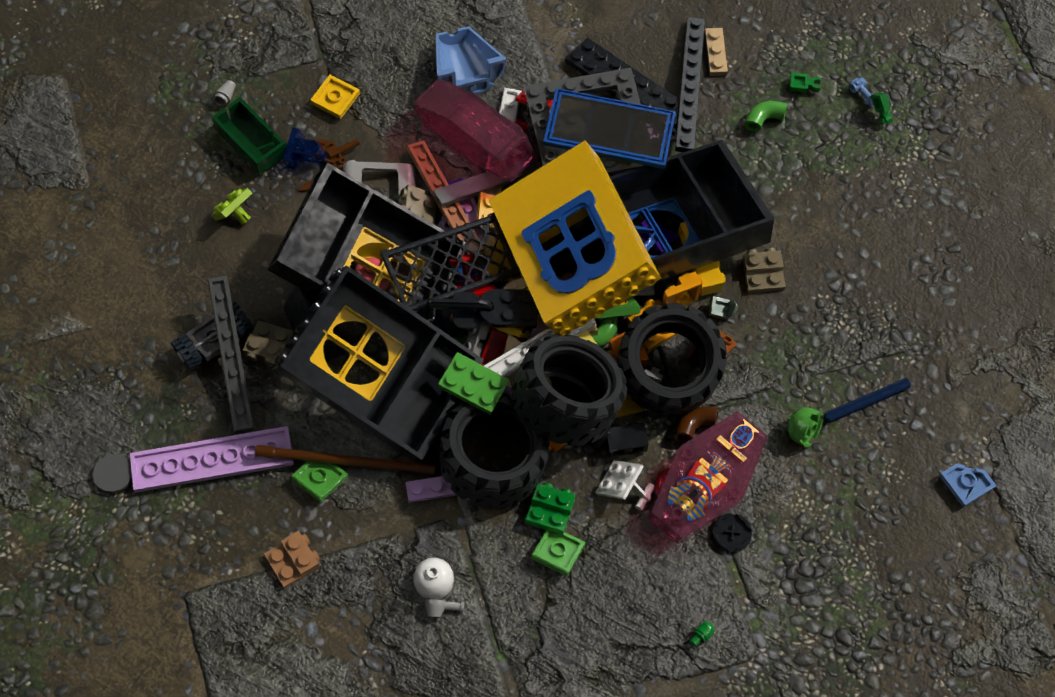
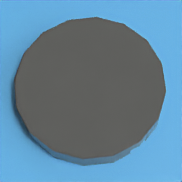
M117 454L103 457L97 462L93 470L95 484L105 493L115 494L123 489L125 490L132 482L131 463L127 458Z

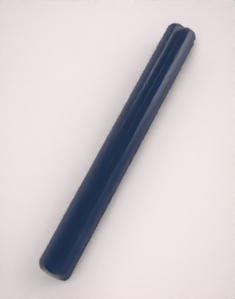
M908 378L899 380L825 412L824 418L827 423L833 422L905 391L911 387V383Z

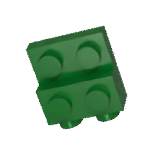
M550 483L538 484L525 524L564 535L576 495L566 488L562 490L555 489Z

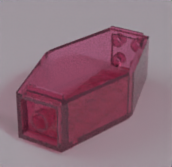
M438 78L413 103L416 107L414 110L424 127L430 128L471 163L501 177V179L512 182L537 157L527 135L519 125L501 115L473 92L460 88L450 81L446 82Z

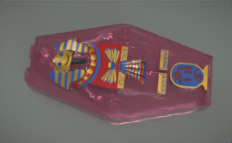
M736 411L684 443L673 455L647 516L650 523L655 528H660L665 532V536L670 541L678 544L733 509L746 493L768 436Z

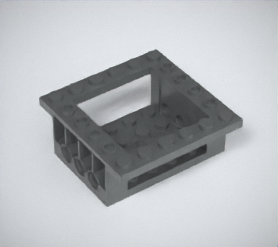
M631 68L524 86L528 105L527 127L537 169L568 151L543 145L550 115L546 101L554 99L556 88L584 94L617 89L615 100L641 105ZM605 106L597 108L590 136L592 145L623 151L631 111ZM589 109L558 114L553 137L582 142ZM638 113L630 152L655 157L644 114ZM607 138L610 142L603 144L600 139ZM599 156L608 175L619 174L644 166L642 164Z

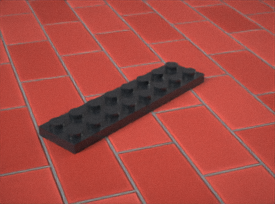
M586 38L565 57V63L583 75L631 68L641 105L676 111L672 135L676 136L679 98L589 38ZM617 89L607 90L616 97ZM644 114L646 118L665 130L666 118Z

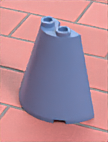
M471 27L459 28L455 34H449L447 31L436 34L437 77L445 91L460 97L478 95L494 85L493 82L502 76L506 67V58Z

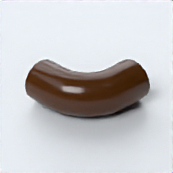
M698 407L685 413L677 423L674 439L677 442L688 444L693 441L694 432L698 427L717 426L718 407Z

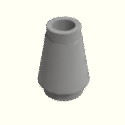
M227 80L214 93L213 100L217 105L226 106L230 103L236 87L235 83Z

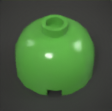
M803 407L796 410L794 414H790L787 424L791 439L806 448L811 446L812 444L809 443L812 436L816 439L821 430L823 419L820 418V415H823V413L814 408Z

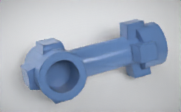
M863 77L852 80L849 84L850 90L853 93L859 91L865 98L864 103L874 107L871 98L872 94L865 88L867 86L866 80Z

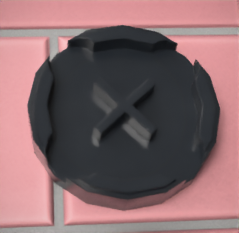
M727 513L715 521L712 529V538L716 546L722 551L739 553L750 544L752 527L742 515Z

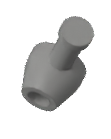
M425 599L427 616L441 618L444 610L463 612L464 602Z

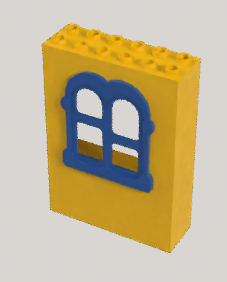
M586 140L489 199L544 323L559 336L569 335L575 329L586 325L590 320L603 315L607 310L620 305L622 301L637 295L639 291L654 285L656 281L661 279L601 159ZM590 216L595 226V231L576 242L569 227ZM562 232L564 240L548 251H544L541 244ZM601 239L606 250L603 259L595 264L586 263L581 255V249L593 241ZM569 248L577 263V272L571 279L561 281L556 277L549 259L564 249Z

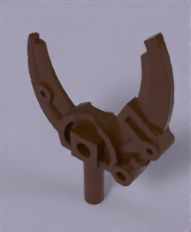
M356 138L337 147L334 141L314 139L301 144L296 149L300 153L304 151H320L325 163H329L342 170L343 164L347 160L341 154L360 145ZM313 180L300 186L299 191H308Z

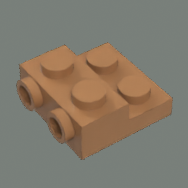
M299 530L281 540L282 543L264 553L284 589L320 569L318 562L321 559L316 550L311 552L308 547L311 543L305 533L301 535Z

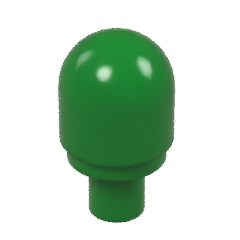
M707 621L702 622L695 629L694 637L690 640V643L696 647L700 642H707L715 632L713 624Z

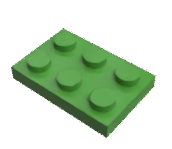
M457 352L438 383V387L491 415L510 380Z

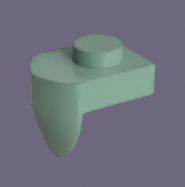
M712 296L709 302L708 316L728 320L736 313L738 305L734 300Z

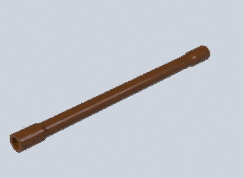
M256 445L255 457L292 459L415 472L425 475H434L435 471L434 463L406 462L282 449L264 445Z

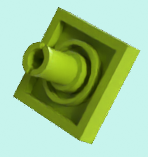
M248 188L233 190L227 196L228 200L223 203L220 202L213 208L215 212L211 216L215 220H220L232 213L241 225L245 224L251 217L240 205L252 192Z

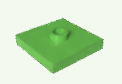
M307 461L291 476L292 481L320 503L348 478V474L336 464Z
M546 530L531 559L568 576L586 542L564 532V535H559Z

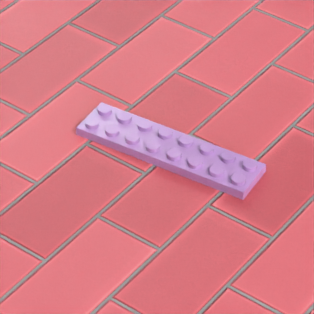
M285 426L130 453L133 490L136 493L294 465L292 459L255 457L256 445L292 449L289 428Z

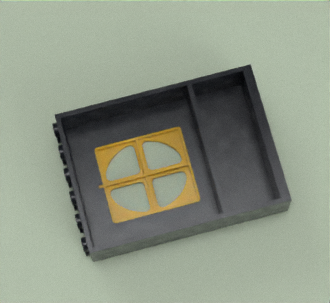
M326 163L313 180L267 270L320 299L318 294L321 289L331 282L328 279L332 272L345 266L350 267L351 262H356L374 272L375 278L372 283L379 286L382 279L392 282L385 264L382 261L380 266H376L357 254V250L360 247L378 243L386 245L388 250L438 234L444 230L331 164ZM455 238V243L465 246V242ZM444 239L438 241L437 247L444 252H448L450 244ZM426 245L421 247L420 254L430 258L433 251ZM452 246L450 254L458 258L462 250ZM410 251L403 253L406 262L413 264L415 256ZM435 252L432 259L439 264H443L445 256ZM448 257L445 262V266L452 270H455L456 266L452 268L450 267L449 260H451V258ZM417 258L415 266L425 270L428 263L424 259ZM431 263L427 271L437 276L440 268ZM413 269L411 279L420 282L422 273ZM442 269L440 278L449 282L452 273ZM427 275L424 276L422 281L423 285L430 288L433 287L435 282L434 278ZM397 278L400 287L403 288L405 282ZM437 281L435 290L440 294L446 292L447 285ZM412 282L407 283L405 290L415 294L417 285ZM420 287L417 296L425 300L429 298L430 292ZM404 294L407 304L411 305L412 297ZM425 308L415 311V313L429 321L431 324L435 319V316L432 319H427L424 316Z
M350 267L338 268L337 271L334 270L328 280L331 282L319 292L318 297L320 299L309 307L307 311L308 317L305 320L302 319L296 328L298 330L297 334L294 337L291 336L285 344L287 347L286 351L280 353L274 361L276 364L274 370L409 459L422 460L459 401V398L438 387V383L456 353L458 352L479 364L484 359ZM347 321L361 322L367 326V330L356 346L350 345L335 335L333 328L339 323ZM374 332L379 333L388 350L386 366H381L363 353L364 346ZM327 339L349 353V358L338 374H334L330 370L324 358L323 345ZM357 359L379 373V377L369 384L357 385L345 381V376Z

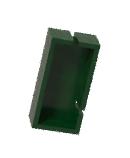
M241 97L227 106L230 120L225 108L211 117L215 130L259 175L288 155L286 143L276 132H273V129Z

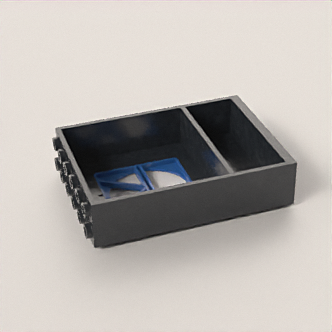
M723 139L668 157L665 169L644 165L610 177L631 220L642 214L649 227L635 226L638 233L652 234L644 243L647 251L658 240L665 252L658 256L650 255L661 277L656 282L771 242L774 217ZM650 211L670 212L679 216L686 223L689 234L681 248L672 250ZM590 216L584 218L588 231L593 233L595 226ZM597 239L594 242L600 246L602 256L604 257L605 246L601 239Z

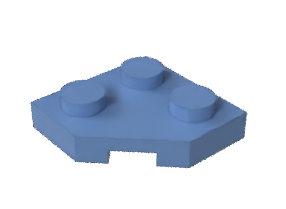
M955 464L939 475L963 508L996 487V484L985 470L967 468L962 464Z

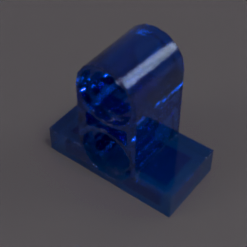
M292 128L282 159L286 166L295 169L298 160L313 163L322 162L326 157V152L320 143L316 140L305 139L304 134L299 128Z

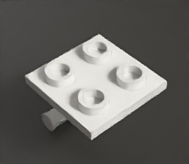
M614 460L595 493L601 496L625 500L631 490L640 497L635 507L642 511L646 502H649L651 499L650 495L654 490V485L648 483L643 491L635 482L644 467L642 464Z

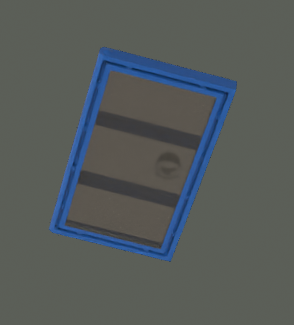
M556 88L543 145L570 150L586 140L598 156L665 169L676 111Z

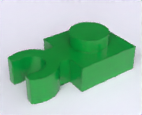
M791 72L789 91L807 93L808 89L813 92H819L821 86H816L815 84H820L821 78L814 77L809 79V74Z
M876 92L872 94L871 98L875 111L879 112L881 124L893 122V118L889 113L891 110L890 100L886 93Z

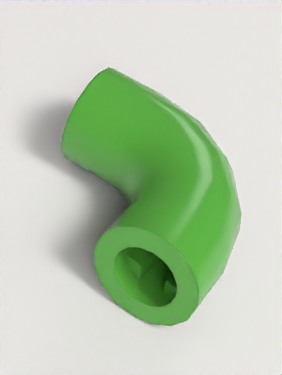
M766 101L757 104L748 113L744 127L748 131L759 132L766 119L772 118L784 121L788 104L779 101Z
M606 317L604 320H599L598 335L592 336L597 345L604 347L617 332L618 317Z

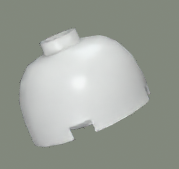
M435 557L421 561L413 575L414 586L417 592L424 598L441 599L452 590L454 574L450 565L443 559Z

